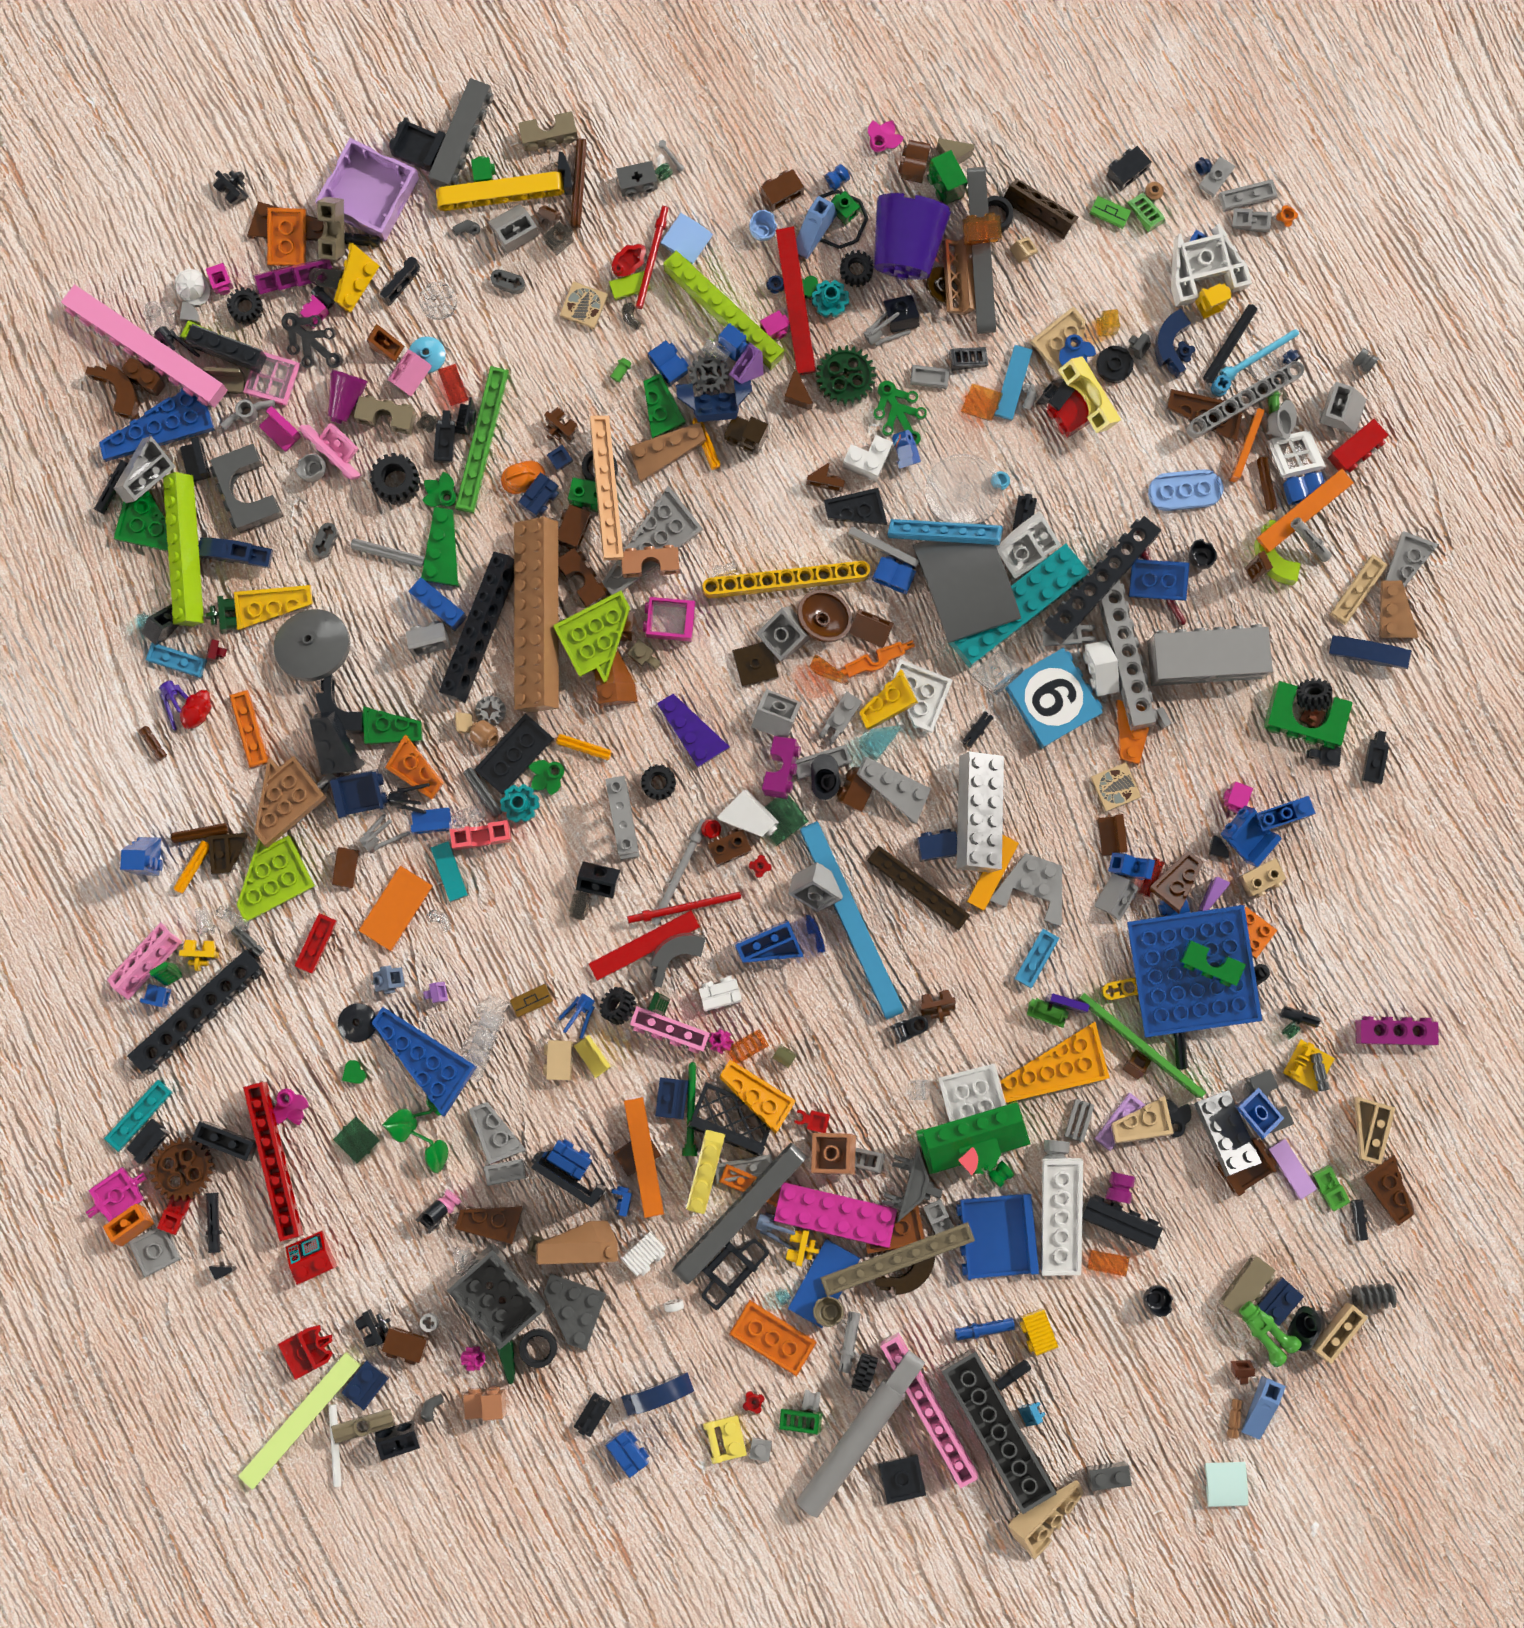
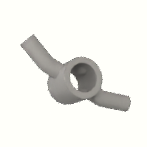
M240 400L236 404V412L227 417L220 425L226 430L239 419L245 423H253L258 417V410L270 408L271 406L274 408L275 401H259L252 404L249 400ZM245 409H251L250 413L242 415Z

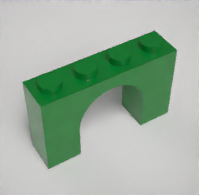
M1278 681L1274 685L1263 727L1267 728L1271 733L1279 734L1281 732L1287 734V737L1292 739H1298V737L1305 739V742L1309 744L1320 743L1323 744V747L1333 750L1335 747H1340L1353 702L1333 697L1331 705L1327 707L1325 719L1321 726L1307 728L1296 721L1292 711L1298 686Z

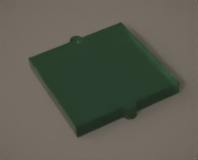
M357 1116L347 1126H343V1130L333 1139L357 1164L367 1154H370V1150L380 1141Z

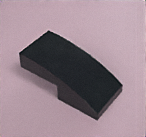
M559 151L558 172H561L562 176L565 177V195H573L570 167L564 153Z

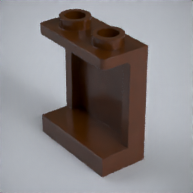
M1251 1137L1262 1162L1258 1165L1226 1177L1219 1160L1217 1159L1213 1162L1234 1196H1241L1245 1193L1246 1189L1269 1174L1277 1172L1275 1160L1272 1156L1266 1154L1264 1151L1266 1147L1260 1139L1257 1140V1138Z

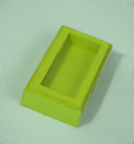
M645 271L609 281L614 300L639 294Z

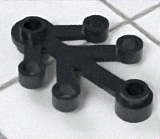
M286 313L282 317V326L288 331L290 345L287 347V352L290 355H297L300 352L296 333L301 336L304 354L301 360L303 367L310 368L314 365L311 346L326 358V363L329 367L337 368L342 365L343 358L339 353H331L315 339H333L336 336L335 329L326 328L325 330L306 331L301 326L309 324L313 327L320 326L322 319L319 315L299 318L295 313ZM314 317L318 320L317 324L313 322ZM288 319L292 320L291 326L288 324ZM328 330L332 332L331 337L327 335ZM292 346L296 348L295 353L291 350ZM331 357L335 359V364L331 363ZM306 359L310 360V365L306 364Z

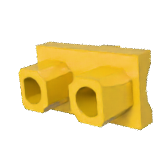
M185 940L183 950H179V956L195 957V960H188V965L194 966L195 971H201L202 966L209 965V961L202 960V958H219V953L216 952L215 941H203L202 951H196L197 941Z
M792 1230L795 1231V1235H790L789 1241L800 1244L798 1251L793 1249L787 1250L786 1260L802 1267L805 1251H807L806 1259L812 1260L813 1253L819 1254L820 1249L814 1248L816 1240L810 1239L809 1246H806L809 1230Z

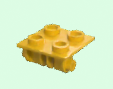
M1300 1039L1283 1074L1318 1092V1081L1315 1078L1314 1063L1311 1062L1310 1055L1315 1053L1322 1054V1064L1324 1063L1326 1074L1335 1058L1317 1049L1314 1044Z

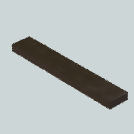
M878 845L867 861L958 931L970 917V914Z

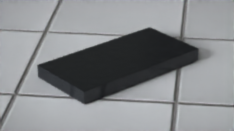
M525 713L474 770L499 793L504 795L505 790L510 788L529 768V765L551 744L554 738Z

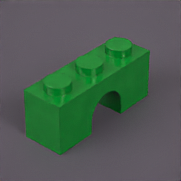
M1189 940L1180 962L1184 963V968L1193 972L1195 968L1203 971L1201 975L1213 979V976L1221 979L1219 983L1231 987L1233 984L1237 986L1246 964L1225 956L1221 965L1212 967L1206 959L1210 948Z

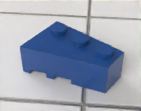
M138 837L137 841H132V845L124 847L121 850L120 870L134 875L159 876L163 868V861L160 860L162 838Z
M788 920L734 943L743 963L804 957Z

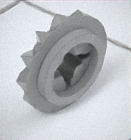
M491 695L483 697L477 702L475 714L479 721L485 720L495 726L504 719L506 708L500 698ZM491 703L492 708L496 711L492 712L489 718L488 712L484 710L488 709Z

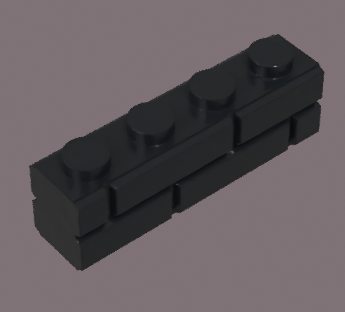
M194 324L191 325L185 340L193 349L257 373L261 372L267 358L261 349L253 348L248 344L221 334L218 335L216 332Z
M1094 1194L1093 1198L1087 1196L1082 1208L1083 1220L1152 1250L1156 1248L1163 1230L1162 1227L1158 1226V1221L1151 1218L1145 1221L1140 1218L1141 1214L1132 1210L1129 1213L1122 1211L1123 1206L1114 1202L1111 1205L1104 1203L1105 1199Z

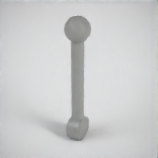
M660 140L659 147L664 148L677 166V170L679 172L683 171L684 166L679 164L667 148L666 141Z

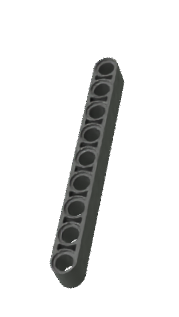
M986 167L967 168L977 334L996 332Z
M790 1143L673 1267L672 1272L686 1285L689 1284L798 1169L807 1156L793 1143Z

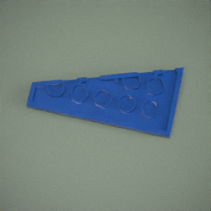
M180 389V392L173 397L166 398L146 411L145 415L139 419L129 422L130 425L115 431L100 441L99 445L103 460L107 462L134 454L141 440L152 436L159 446L215 431L209 406L206 407L197 400L198 397L194 394L191 397Z

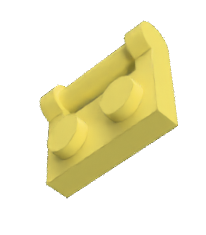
M738 1415L703 1423L704 1430H707L712 1452V1464L747 1455ZM719 1426L726 1451L723 1454H720L714 1429Z

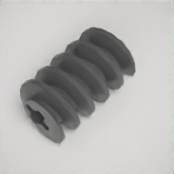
M1385 1283L1384 1286L1382 1284H1377L1376 1286L1370 1284L1368 1287L1367 1285H1361V1287L1354 1285L1352 1288V1301L1356 1308L1357 1305H1360L1361 1310H1365V1304H1367L1369 1310H1372L1373 1304H1375L1376 1308L1380 1309L1381 1303H1383L1385 1309H1388L1389 1303H1391L1392 1308H1396V1291L1390 1283Z

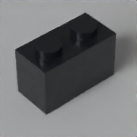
M1138 145L1134 149L1129 148L1119 161L1116 159L1108 166L1109 170L1106 176L1120 191L1144 174L1152 163Z

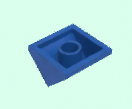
M1259 1088L1235 1106L1262 1140L1284 1119Z

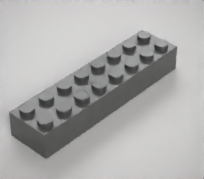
M972 1349L939 1368L1021 1513H1026L1056 1495L1055 1489L977 1352Z

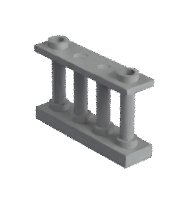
M625 776L605 779L618 855H620L621 860L640 857Z

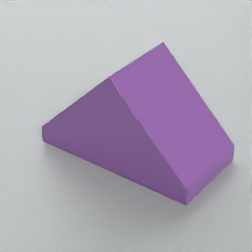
M749 343L729 375L741 384L764 375L762 351Z

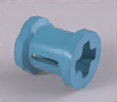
M1225 375L1218 376L1211 385L1212 394L1217 397L1224 396L1231 386V379Z

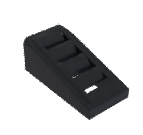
M986 347L955 348L949 351L951 371L989 366ZM978 353L982 354L983 361L979 362ZM971 354H974L975 362H972ZM964 355H967L968 362H965ZM957 356H960L961 362L957 361Z

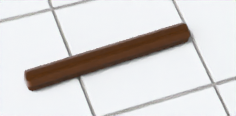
M584 138L576 140L571 227L573 228L581 227L587 146L586 139Z

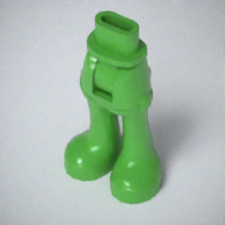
M1248 1301L1239 1309V1313L1243 1316L1242 1320L1246 1322L1251 1330V1335L1257 1337L1266 1347L1272 1366L1280 1367L1287 1360V1355L1267 1335L1268 1331L1287 1353L1293 1354L1300 1349L1301 1341L1296 1336L1283 1333L1274 1323L1273 1317L1260 1310L1258 1305L1254 1306L1251 1301Z

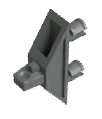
M918 1146L912 1159L894 1155V1159L902 1163L893 1162L892 1167L908 1170V1173H910L904 1196L898 1197L886 1192L883 1196L892 1201L883 1200L881 1205L897 1208L900 1211L897 1223L924 1199L930 1200V1197L940 1199L943 1190L934 1188V1183L929 1181Z

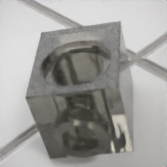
M559 221L543 235L544 243L557 256L573 242V232L567 225H563ZM558 235L564 236L561 240L555 239Z

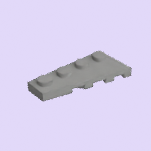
M864 757L857 775L874 790H877L884 799L891 802L898 811L905 814L912 823L917 824L931 788L868 757Z

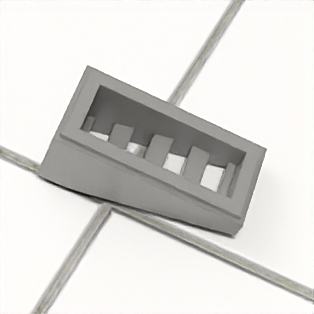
M856 1148L855 1168L882 1173L885 1154ZM862 1153L860 1164H857L858 1154ZM867 1154H868V1155H870V1156H869V1161H868V1166H864V1165H865V1161H866V1156H867ZM877 1156V1162H876V1166H875V1168H874V1167H873L874 1157Z

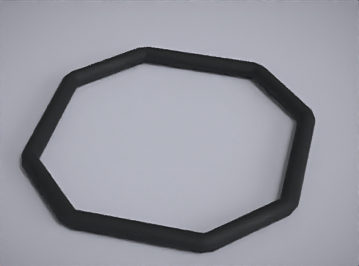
M832 190L819 196L825 198L835 193L841 195L843 192ZM850 195L854 201L859 203L865 217L856 239L842 245L821 238L820 242L837 249H842L859 241L868 221L867 212L860 199Z

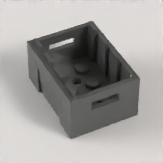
M493 1242L447 1282V1292L499 1350L545 1310L543 1298L532 1286L529 1287L506 1261V1257ZM487 1282L493 1283L491 1289L486 1288ZM502 1296L505 1297L506 1302L500 1303L499 1298Z

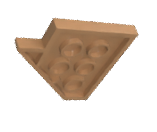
M292 756L281 767L277 765L274 759L268 758L254 833L267 848L327 798L295 756Z

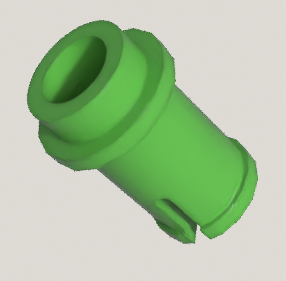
M622 357L621 360H618V365L610 377L620 383L627 370L631 369L632 363Z
M1279 391L1268 397L1269 414L1280 408L1279 396H1281V393Z

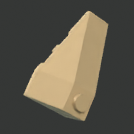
M1077 1480L1056 1491V1495L1026 1513L1022 1514L1020 1512L1008 1525L1013 1537L1034 1560L1049 1546L1052 1541L1050 1536L1054 1530L1061 1528L1063 1525L1061 1522L1065 1514L1072 1512L1084 1494Z

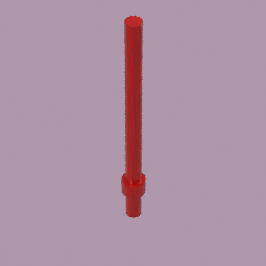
M667 206L661 207L659 218L655 222L656 230L635 306L637 309H643L662 232L667 224L666 217L669 209Z
M739 891L653 911L648 909L642 911V913L627 916L628 924L639 921L648 922L652 921V918L741 899V894Z

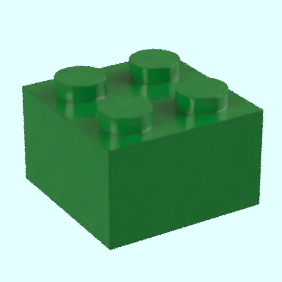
M952 150L932 158L927 178L930 185H934L936 189L937 199L942 201L943 204L948 205L963 198L968 181Z

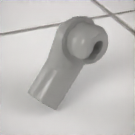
M1026 382L1022 391L1028 394L1022 407L1031 410L1036 399V389L1034 384Z

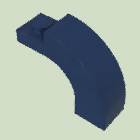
M1182 308L1172 313L1164 321L1156 336L1154 345L1155 356L1159 366L1162 367L1167 364L1168 371L1176 379L1185 373L1186 367L1174 350V338L1188 330L1191 325Z
M686 1372L672 1376L654 1386L625 1394L621 1398L629 1416L641 1414L676 1401L694 1392V1388L689 1374Z

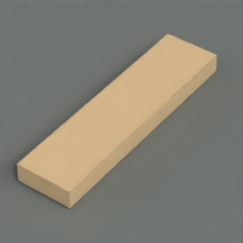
M1372 554L1329 615L1345 626L1388 564Z

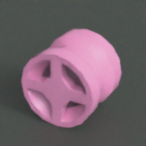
M446 1189L444 1196L438 1199L447 1207L450 1214L454 1211V1207L462 1202L449 1189Z

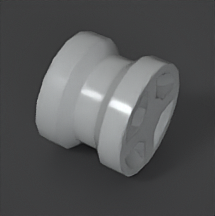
M805 1389L802 1410L812 1409L813 1412H818L821 1392L811 1393Z

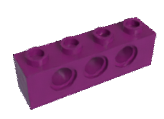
M1362 1016V1020H1355L1356 1044L1439 1045L1438 1022H1432V1018H1420V1021H1412V1017H1400V1021H1393V1017H1381V1020H1374L1373 1016ZM1376 1025L1381 1028L1380 1035H1376L1374 1032ZM1395 1026H1398L1400 1028V1034L1398 1036H1396L1393 1031ZM1415 1026L1419 1028L1418 1036H1415L1413 1034V1028Z

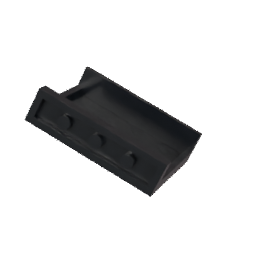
M550 1149L542 1150L535 1154L531 1161L533 1163L531 1167L533 1170L591 1208L598 1203L606 1191L607 1186L600 1183L592 1192L546 1162L545 1159L551 1152Z

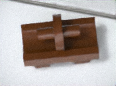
M557 407L551 413L547 411L544 414L546 417L545 421L552 426L546 425L544 428L548 431L546 438L552 440L555 437L559 441L564 436L569 442L574 439L573 434L577 430L578 425L572 419L563 425L560 421L565 417V413Z
M949 990L939 992L940 1000L933 1001L931 994L922 995L921 1016L930 1015L931 1019L938 1018L940 1023H944V1017L950 1016V1010L956 1009L955 997L951 996Z

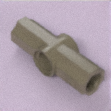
M389 1408L333 1425L331 1429L336 1444L394 1426L391 1409ZM360 1421H365L369 1427L367 1430L361 1431L358 1429L357 1424Z

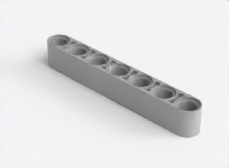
M1298 361L1291 362L1196 417L1187 426V434L1191 438H1199L1292 384L1303 375V364ZM1290 368L1296 369L1297 375H1292ZM1274 377L1281 380V385H1277L1274 382ZM1263 387L1265 394H1260L1257 388ZM1241 396H1246L1249 399V403H1243ZM1225 406H1231L1233 413H1228L1225 410ZM1209 415H1214L1217 418V422H1211ZM1194 424L1200 426V432H1196L1193 430Z

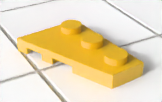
M349 243V254L347 260L344 261L343 266L345 268L343 276L339 280L334 301L347 312H352L380 266L356 245Z

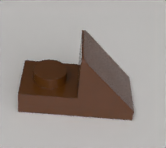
M830 462L807 476L806 485L843 493L845 480L835 475L827 476Z

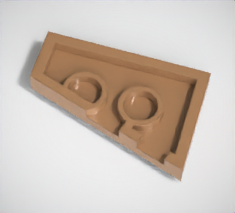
M1381 581L1379 637L1419 638L1402 581Z

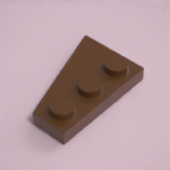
M1392 1154L1381 1165L1371 1169L1362 1178L1395 1225L1399 1226L1412 1217L1414 1213L1402 1182L1401 1172H1399L1396 1157Z

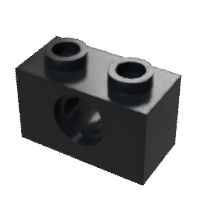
M583 861L577 878L576 890L613 899L618 886L620 870Z

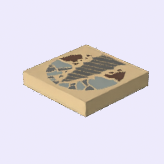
M573 281L560 317L595 329L608 294Z
M1126 762L1090 777L1105 812L1141 798Z

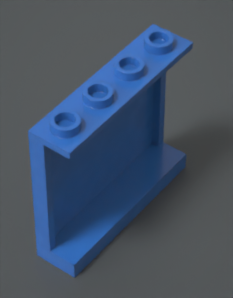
M1031 1194L959 1199V1204H956L957 1216L961 1217V1224L969 1223L975 1239L974 1242L960 1247L961 1256H964L965 1264H962L963 1276H966V1279L1039 1274Z

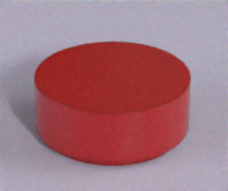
M707 819L701 826V832L705 837L712 839L719 836L721 825L716 820Z

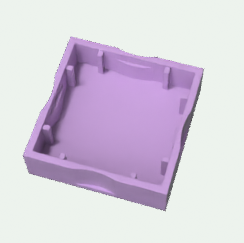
M349 138L337 161L335 170L327 179L315 202L317 204V201L324 197L344 199V222L370 235L379 236L381 240L386 242L415 188L419 176L415 168L394 158L383 156L373 148Z

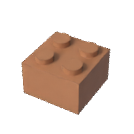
M812 1133L811 1173L855 1175L856 1135Z

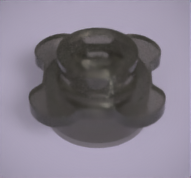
M427 411L421 413V418L417 421L416 425L419 429L422 428L431 433L434 431L436 423H438V417L429 415Z

